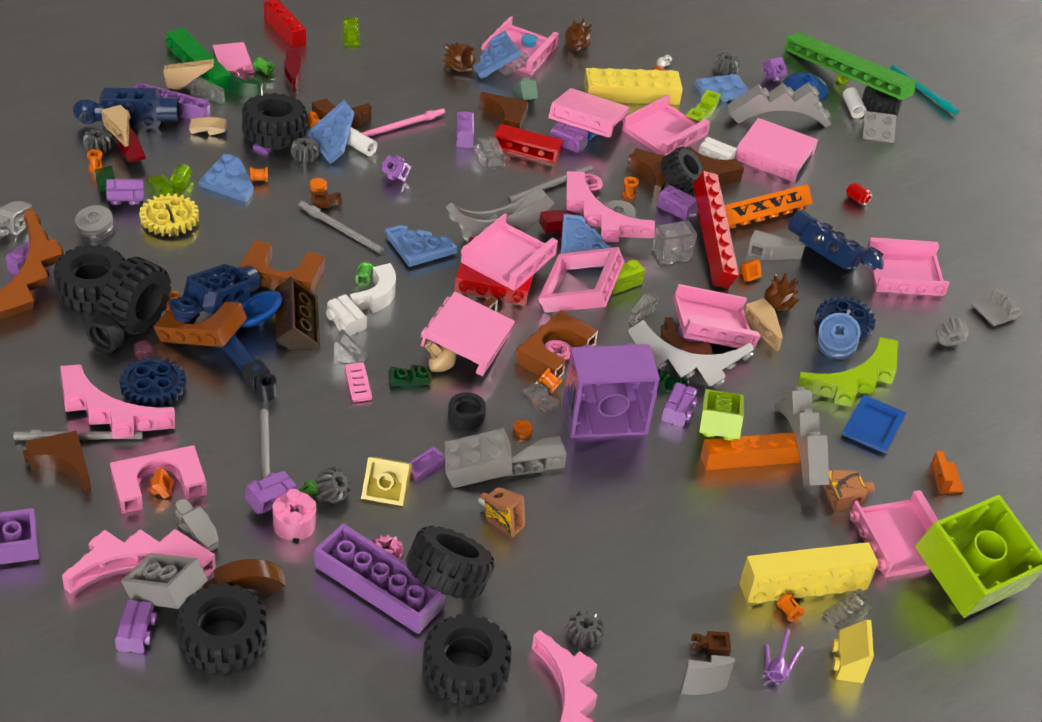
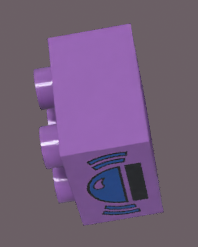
M626 343L620 346L595 347L593 345H584L582 347H571L563 398V408L570 438L648 434L660 379L650 344L633 345Z

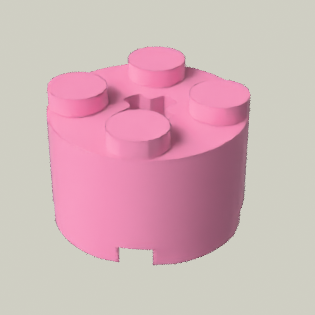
M290 489L275 500L272 506L273 526L275 533L280 538L287 541H292V538L304 540L313 534L316 527V502L309 495L299 492L297 489Z

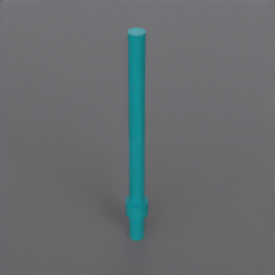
M892 65L890 67V70L912 78L897 66ZM916 80L915 87L940 104L941 108L950 111L954 115L959 113V110L952 106L951 102L942 99Z

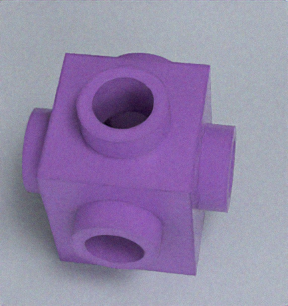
M783 57L762 63L767 81L773 79V82L782 80V76L787 75Z
M388 155L382 164L381 171L386 173L385 177L393 181L399 179L405 182L412 166L405 163V159L397 155L395 157Z

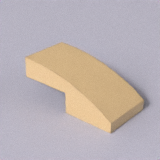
M217 117L191 119L189 130L191 134L208 131L210 136L226 131L227 120Z

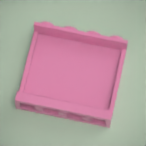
M510 17L482 43L481 51L483 53L485 48H489L491 38L506 31L522 56L504 66L532 75L558 47L560 33L553 32L547 38L513 26V17ZM526 34L534 35L537 38L536 46L531 48L523 46L521 44L522 36Z
M570 88L552 102L549 118L610 138L613 127L619 121L623 122L624 117L629 113L630 107Z
M669 95L624 117L622 129L655 153L663 156L668 155L678 147H687L707 136L710 121L707 119L697 123L668 104Z
M758 118L738 144L735 159L741 163L795 182L798 171L809 155L813 156L815 153L818 139Z
M503 214L489 227H486L482 233L475 236L470 243L463 246L461 250V263L515 291L556 255L558 241L551 238L546 243H543L506 224L507 214Z
M870 237L867 249L873 247L884 254L882 257L884 268L882 270L878 268L876 270L870 269L876 292L934 296L946 295L950 282L943 280L936 255L939 248L938 242Z
M678 284L672 299L684 338L741 348L748 343H752L754 348L756 347L760 334L757 331L750 330L743 310L747 298Z
M454 292L451 297L446 298L443 307H439L436 317L433 316L428 327L423 329L421 333L423 340L420 346L423 347L429 339L479 364L476 374L483 377L509 337L515 321Z
M921 490L913 491L910 500L861 508L858 501H854L850 511V519L858 528L860 537L864 539L865 543L869 542L878 561L877 568L881 570L885 578L930 569L915 548V545L930 527L939 520Z

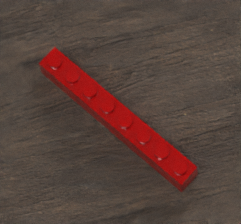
M702 171L693 187L712 284L729 289L738 278L739 273L719 178L714 173Z

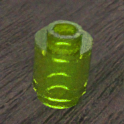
M185 164L177 165L170 178L171 185L176 189L186 187L192 176V169Z

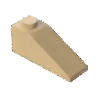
M214 59L165 65L163 72L167 89L179 90L181 87L186 86L211 69L214 65Z
M121 105L101 110L103 125L125 147L128 146L130 114L128 110H125Z
M764 298L746 304L744 313L748 324L755 331L759 332L760 336L776 352L779 351L783 335L775 309Z

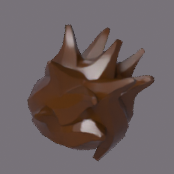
M584 18L581 23H576L573 20V24L565 31L567 46L577 52L591 45L590 27L592 24L586 27Z
M458 42L455 45L451 44V46L448 44L444 45L448 52L444 54L446 58L442 60V62H446L444 69L451 67L461 72L473 70L474 67L472 65L477 60L472 51L474 47L459 44Z
M784 273L782 280L779 281L778 276L775 274L774 280H771L772 284L764 293V299L775 310L787 311L792 309L799 302V299L795 298V295L799 293L798 290H795L799 281H796L797 278H794L788 283L787 273Z

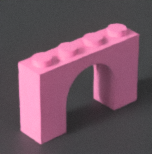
M192 445L110 463L111 477L121 513L125 514L143 510L139 486L145 478L154 475L155 470L163 468L169 475L176 477L180 481L186 500L206 496V480L195 446Z

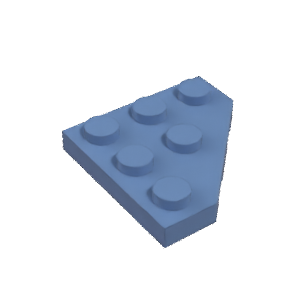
M506 31L491 38L489 48H485L480 56L481 61L475 64L474 69L480 79L489 76L492 72L503 68L504 65L522 56Z
M737 74L696 79L694 84L701 94H704L706 90L722 94L720 100L728 102V100L734 101L749 91Z
M345 100L306 132L311 137V140L316 139L321 153L330 164L337 160L345 151L355 113Z
M226 153L198 181L199 187L246 202L254 193V187L240 158Z
M564 214L561 254L612 248L602 240V236L594 228L592 229L586 223L582 216Z
M404 225L385 229V236L409 267L457 253V246L448 236L442 235L437 237L433 236L432 232L420 229L412 231L408 230V226Z

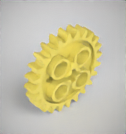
M167 193L165 197L160 194V198L153 196V200L147 199V203H143V207H140L139 212L144 229L148 228V232L154 231L155 235L162 233V236L167 233L171 237L172 233H175L179 236V232L185 234L186 229L192 230V226H196V222L199 221L198 205H195V201H190L189 197L184 199V195L177 197L176 193L173 196Z

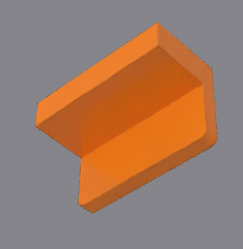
M936 451L931 466L940 494H963L964 489L956 464L954 462H947L944 451Z

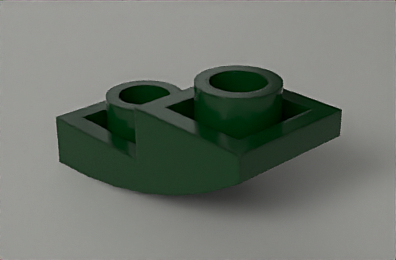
M234 75L228 78L229 92L253 98L258 94L263 95L262 82L250 77L247 80H243Z
M112 166L94 169L100 192L107 193L106 179H115Z
M412 364L408 370L391 366L388 371L391 386L416 387L428 385L432 382L429 367Z
M657 369L660 378L658 391L670 394L677 382L684 384L686 387L689 386V379L670 377V371Z

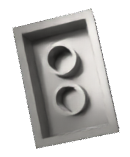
M504 428L445 442V473L453 488L513 474L511 443Z
M150 553L121 580L131 600L152 602L155 606L179 609L183 603H186L187 598L201 589V586L208 581L197 558Z

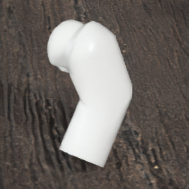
M665 55V57L657 60L656 65L664 69V67L670 65L672 57Z

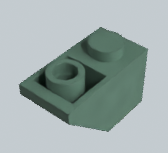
M530 77L522 78L521 81H517L512 86V91L517 99L528 102L538 99L536 79L530 80Z

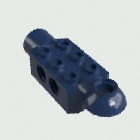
M104 88L99 98V104L92 100H80L73 106L74 116L84 125H90L96 121H101L103 124L101 110L121 105L125 110H128L130 114L129 126L131 128H158L161 121H178V98L162 97L156 88Z
M803 210L797 211L788 224V230L799 236V241L844 269L855 270L860 261L864 266L872 270H876V268L882 270L884 268L882 258L884 254L873 247L867 249L855 240H848L846 234L832 230L833 226L826 222L821 223Z
M222 264L187 276L183 297L173 298L169 302L174 318L177 321L187 323L202 311L211 314L217 312L224 302L242 303L248 301L250 292L256 291L260 286V275L251 266L237 268Z

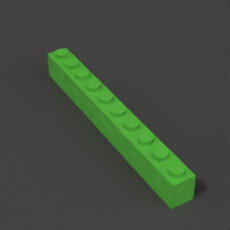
M800 32L786 37L785 51L900 100L914 95L915 79Z

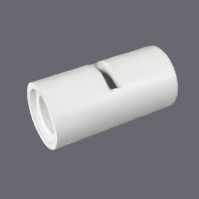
M854 87L847 88L843 92V98L852 117H863L866 107L857 89Z
M350 128L346 144L367 156H372L377 150V142L354 128Z

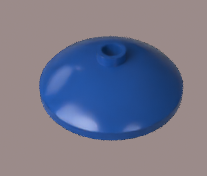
M794 73L787 76L783 81L787 88L791 87L793 92L806 83H809L812 87L815 86L819 91V101L824 100L828 95L829 89L826 83L821 78L810 73Z
M266 291L251 296L248 301L242 302L241 304L247 319L240 327H255L267 323L281 305L282 297L277 291Z

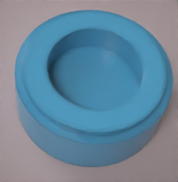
M526 34L522 36L521 44L528 48L536 46L537 38L534 35Z

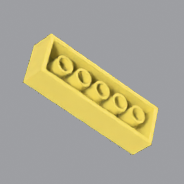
M585 68L583 83L585 93L616 103L651 104L669 95V105H680L683 88L678 71Z
M869 542L753 555L746 558L739 584L747 604L778 601L780 597L787 593H792L794 598H803L832 593L841 594L849 591H863L868 589L878 561Z

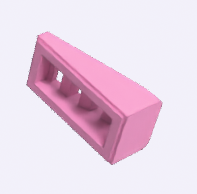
M364 363L345 365L344 376L352 403L372 400Z

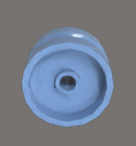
M845 313L828 315L821 322L818 331V347L821 353L833 360H844L851 357L856 352L859 344L860 326L852 316Z

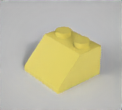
M368 457L361 499L403 506L409 485L412 463Z
M864 620L841 629L838 632L837 638H833L831 650L835 652V657L833 658L832 669L836 671V680L856 683L864 682L874 658L871 620Z

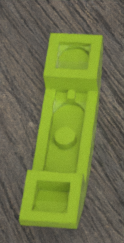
M706 90L702 95L701 102L695 108H691L686 117L699 122L704 119L708 120L718 105L722 94Z

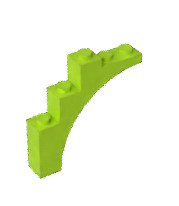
M880 337L874 354L866 362L844 372L831 374L800 372L796 387H804L805 390H811L812 394L834 398V404L852 407L857 392L873 395L877 381L892 384L897 371L898 341Z

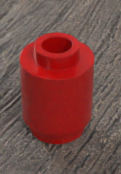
M857 182L851 183L846 189L847 197L860 205H866L871 200L872 194L870 191Z

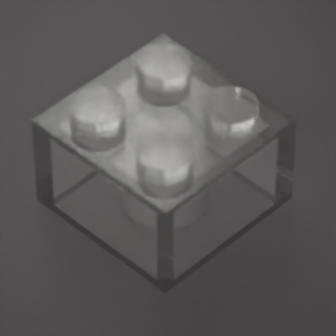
M689 221L656 226L651 253L658 265L664 266L692 261L697 233Z

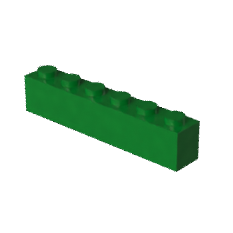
M183 27L166 32L165 44L167 48L180 58L183 63L214 59L213 67L198 77L214 93L229 89L228 78L231 76V73Z

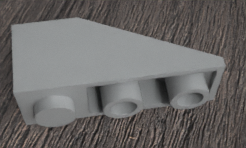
M754 230L747 255L761 260L802 259L805 244Z
M560 436L540 439L513 456V474L508 476L565 468L567 453Z

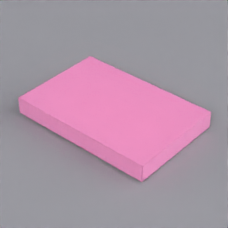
M244 42L212 45L216 60L231 75L254 73V68Z

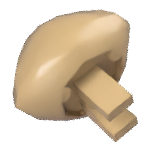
M430 340L424 345L431 353L428 361L430 371H447L454 366L457 353L443 346H437Z

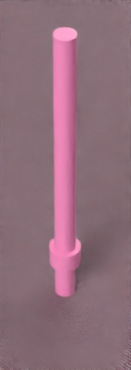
M444 108L435 111L429 110L422 115L361 133L371 137L421 121L434 120L435 117L445 115Z

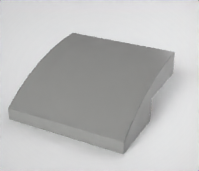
M711 655L710 662L688 660L681 685V694L701 695L726 689L735 662L734 658Z

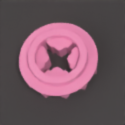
M585 174L589 190L592 193L600 191L603 186L601 178L593 174Z
M551 340L544 345L549 351L556 352V355L569 361L571 346L567 342Z
M387 534L386 537L379 535L377 539L371 540L381 548L382 546L387 547L390 545V550L387 548L385 550L398 559L401 558L403 547L402 542L398 541L397 537L392 538Z

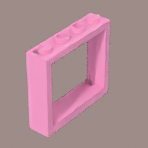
M619 247L559 254L539 296V304L542 305L544 312L606 307L624 263ZM604 266L595 289L557 293L567 270Z

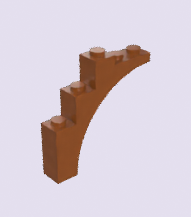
M32 208L24 211V222L28 230L30 243L29 253L18 275L8 285L0 289V320L33 309L36 299L32 290L47 285L48 278L50 277L47 266L54 265L59 257L64 254L61 244H57L55 238L49 239L46 230H42L40 226L41 220L38 214H34Z

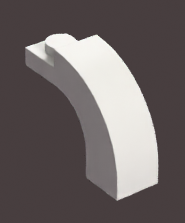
M391 263L373 267L375 287L350 294V299L361 311L370 309L372 313L378 312L387 307L394 299L396 273Z

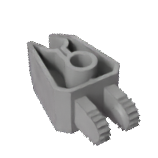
M13 201L0 207V237L8 233L17 235L26 226L24 211L31 209L32 204L23 201Z
M185 499L178 500L175 515L179 520L177 525L178 531L210 552L217 549V543L219 542L217 531L207 512L203 511L200 506L193 508Z

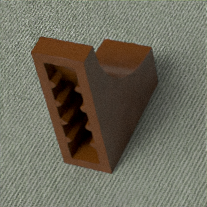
M481 92L479 109L491 112L504 125L522 129L527 116L528 101Z
M687 147L697 155L704 171L718 175L720 186L741 181L744 168L736 159H713L701 155L691 147Z
M635 148L633 154H629L628 157L629 171L644 177L653 188L652 198L658 200L659 194L663 191L666 184L661 170V160L664 156Z
M77 431L25 441L27 450H23L25 463H30L31 470H57L74 478L80 485L82 492L91 490L89 474Z

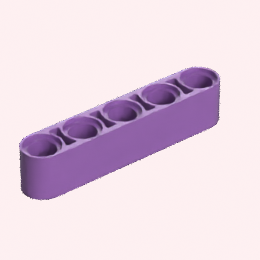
M136 84L133 87L156 88L162 97H177L178 116L189 119L210 117V103L205 99L147 84Z

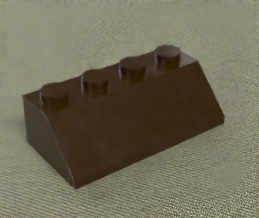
M289 277L275 288V291L279 292L282 297L281 305L275 313L276 341L289 350L319 349L318 296L294 278Z

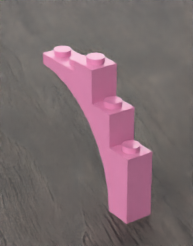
M567 171L566 211L584 213V219L591 228H601L602 240L605 243H619V238H654L655 221L632 218L611 210L597 200L589 190L584 172Z
M81 364L60 366L65 412L86 410L89 425L110 423L113 439L134 437V431L175 428L174 407H146L120 401L101 392L90 383L83 372Z
M176 529L170 534L165 535L160 542L142 530L129 536L126 542H122L104 530L98 536L92 538L89 542L90 552L83 555L81 560L74 566L68 568L62 575L64 590L71 594L85 583L99 576L117 570L135 568L150 553L197 558L207 577L216 569L215 554Z
M539 630L533 636L531 649L545 661L559 685L563 702L560 722H593L592 719L586 716L595 708L597 694L587 685L595 678L597 664L592 658L585 656L582 652L573 656L569 650L558 645L551 636Z

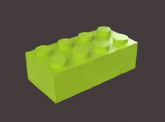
M705 389L699 433H703L706 437L722 436L724 439L731 441L740 439L744 416V395Z

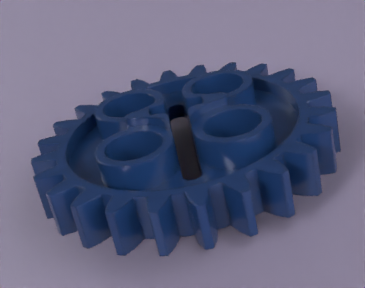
M837 296L836 300L830 297L829 301L825 299L824 303H820L817 308L815 320H817L816 325H821V322L828 315L850 313V316L860 326L859 342H861L862 338L866 340L868 336H871L876 319H874L875 314L871 313L872 309H866V304L860 305V300L854 302L853 297L847 300L846 296L843 299Z
M153 356L150 357V360L143 357L142 362L135 360V365L128 364L129 369H123L124 374H120L121 394H124V398L129 399L130 403L136 401V405L139 406L144 404L146 407L149 405L156 407V404H160L161 407H164V402L172 404L171 399L178 400V395H183V390L186 389L185 371L181 369V365L176 366V361L169 363V358L163 361L161 356L157 360H154Z

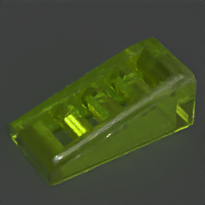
M343 18L344 45H360L358 18Z
M163 174L146 179L148 185L158 198H160V194L164 197L167 196V193L170 196H173L175 193L177 194L176 186Z

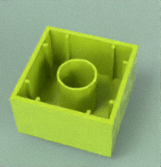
M1000 494L935 522L915 545V548L963 618L1028 588L1042 574L1041 550Z

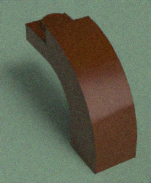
M327 98L312 102V112H316L320 120L336 107ZM369 103L351 108L355 112L351 124L352 128L358 129L360 128V123L371 120V105Z
M665 317L664 325H661L660 336L663 340L680 350L693 354L713 355L709 342L685 340L677 333L673 318Z
M243 559L213 570L214 578L202 585L204 589H207L212 584H216V586H221L222 583H229V586L236 584L242 586V589L257 590L270 597L285 587L286 583L283 569L280 566L261 559Z

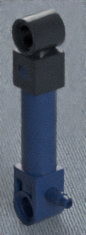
M237 331L224 347L216 346L220 351L224 350L240 369L245 382L253 391L257 390L259 399L270 401L277 396L276 377L270 374V370L261 359L256 360L237 338Z

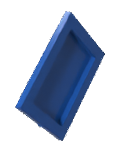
M863 395L842 435L886 453L907 412Z

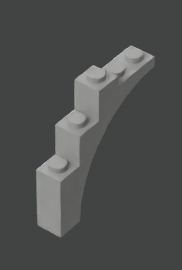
M784 83L771 92H768L765 87L762 88L758 84L727 105L729 114L738 124L761 113L793 111L809 115L825 127L831 125L829 119L831 115L827 109L824 110L818 97L819 91L809 83H806L794 92L791 87L787 88Z
M536 186L516 202L495 210L468 211L457 207L453 203H449L446 208L450 212L448 216L455 223L458 221L460 230L463 232L462 237L468 242L470 237L478 236L503 214H507L506 224L516 229L521 228L525 232L540 218V212L547 211L555 202L541 187Z
M645 320L627 330L636 345L650 344L657 369L660 370L667 366V361L670 360L681 378L686 377L687 379L695 375V370L698 369L709 387L714 385L715 388L725 383L724 378L727 375L723 371L724 369H727V371L737 366L736 362L741 358L744 361L754 355L752 351L755 350L752 343H748L737 350L723 354H693L667 343L653 331Z
M793 387L792 391L786 392V398L774 404L775 411L784 414L793 429L800 454L803 486L829 485L827 435H820L819 412L812 413L811 390H805L804 387Z

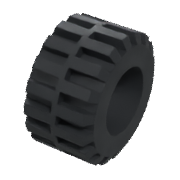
M866 86L862 97L866 111L896 116L899 114L902 100L870 86Z
M684 146L678 147L661 160V170L666 182L685 193L694 188L693 184L702 171H704L697 155Z

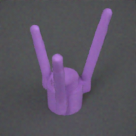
M789 628L785 630L779 657L774 658L771 662L769 645L765 644L764 672L768 673V677L773 681L781 682L789 678L790 671L803 650V646L800 645L787 666L784 654L790 633Z

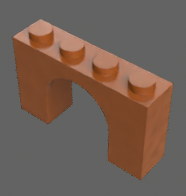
M254 240L239 268L245 266L255 268L260 275V286L275 289L289 277H292L313 292L325 269V255L307 252L297 268L290 271H277L268 266L272 259V244Z
M224 302L212 317L196 324L193 323L198 319L200 313L192 318L190 322L184 323L174 318L170 308L153 327L160 342L224 347L247 317L241 303Z
M561 310L556 315H553L545 325L543 324L534 335H530L524 344L518 346L516 350V363L538 376H541L550 368V372L559 379L564 374L566 360L549 351L544 345L551 340H561L573 347L594 346L597 341L598 330Z

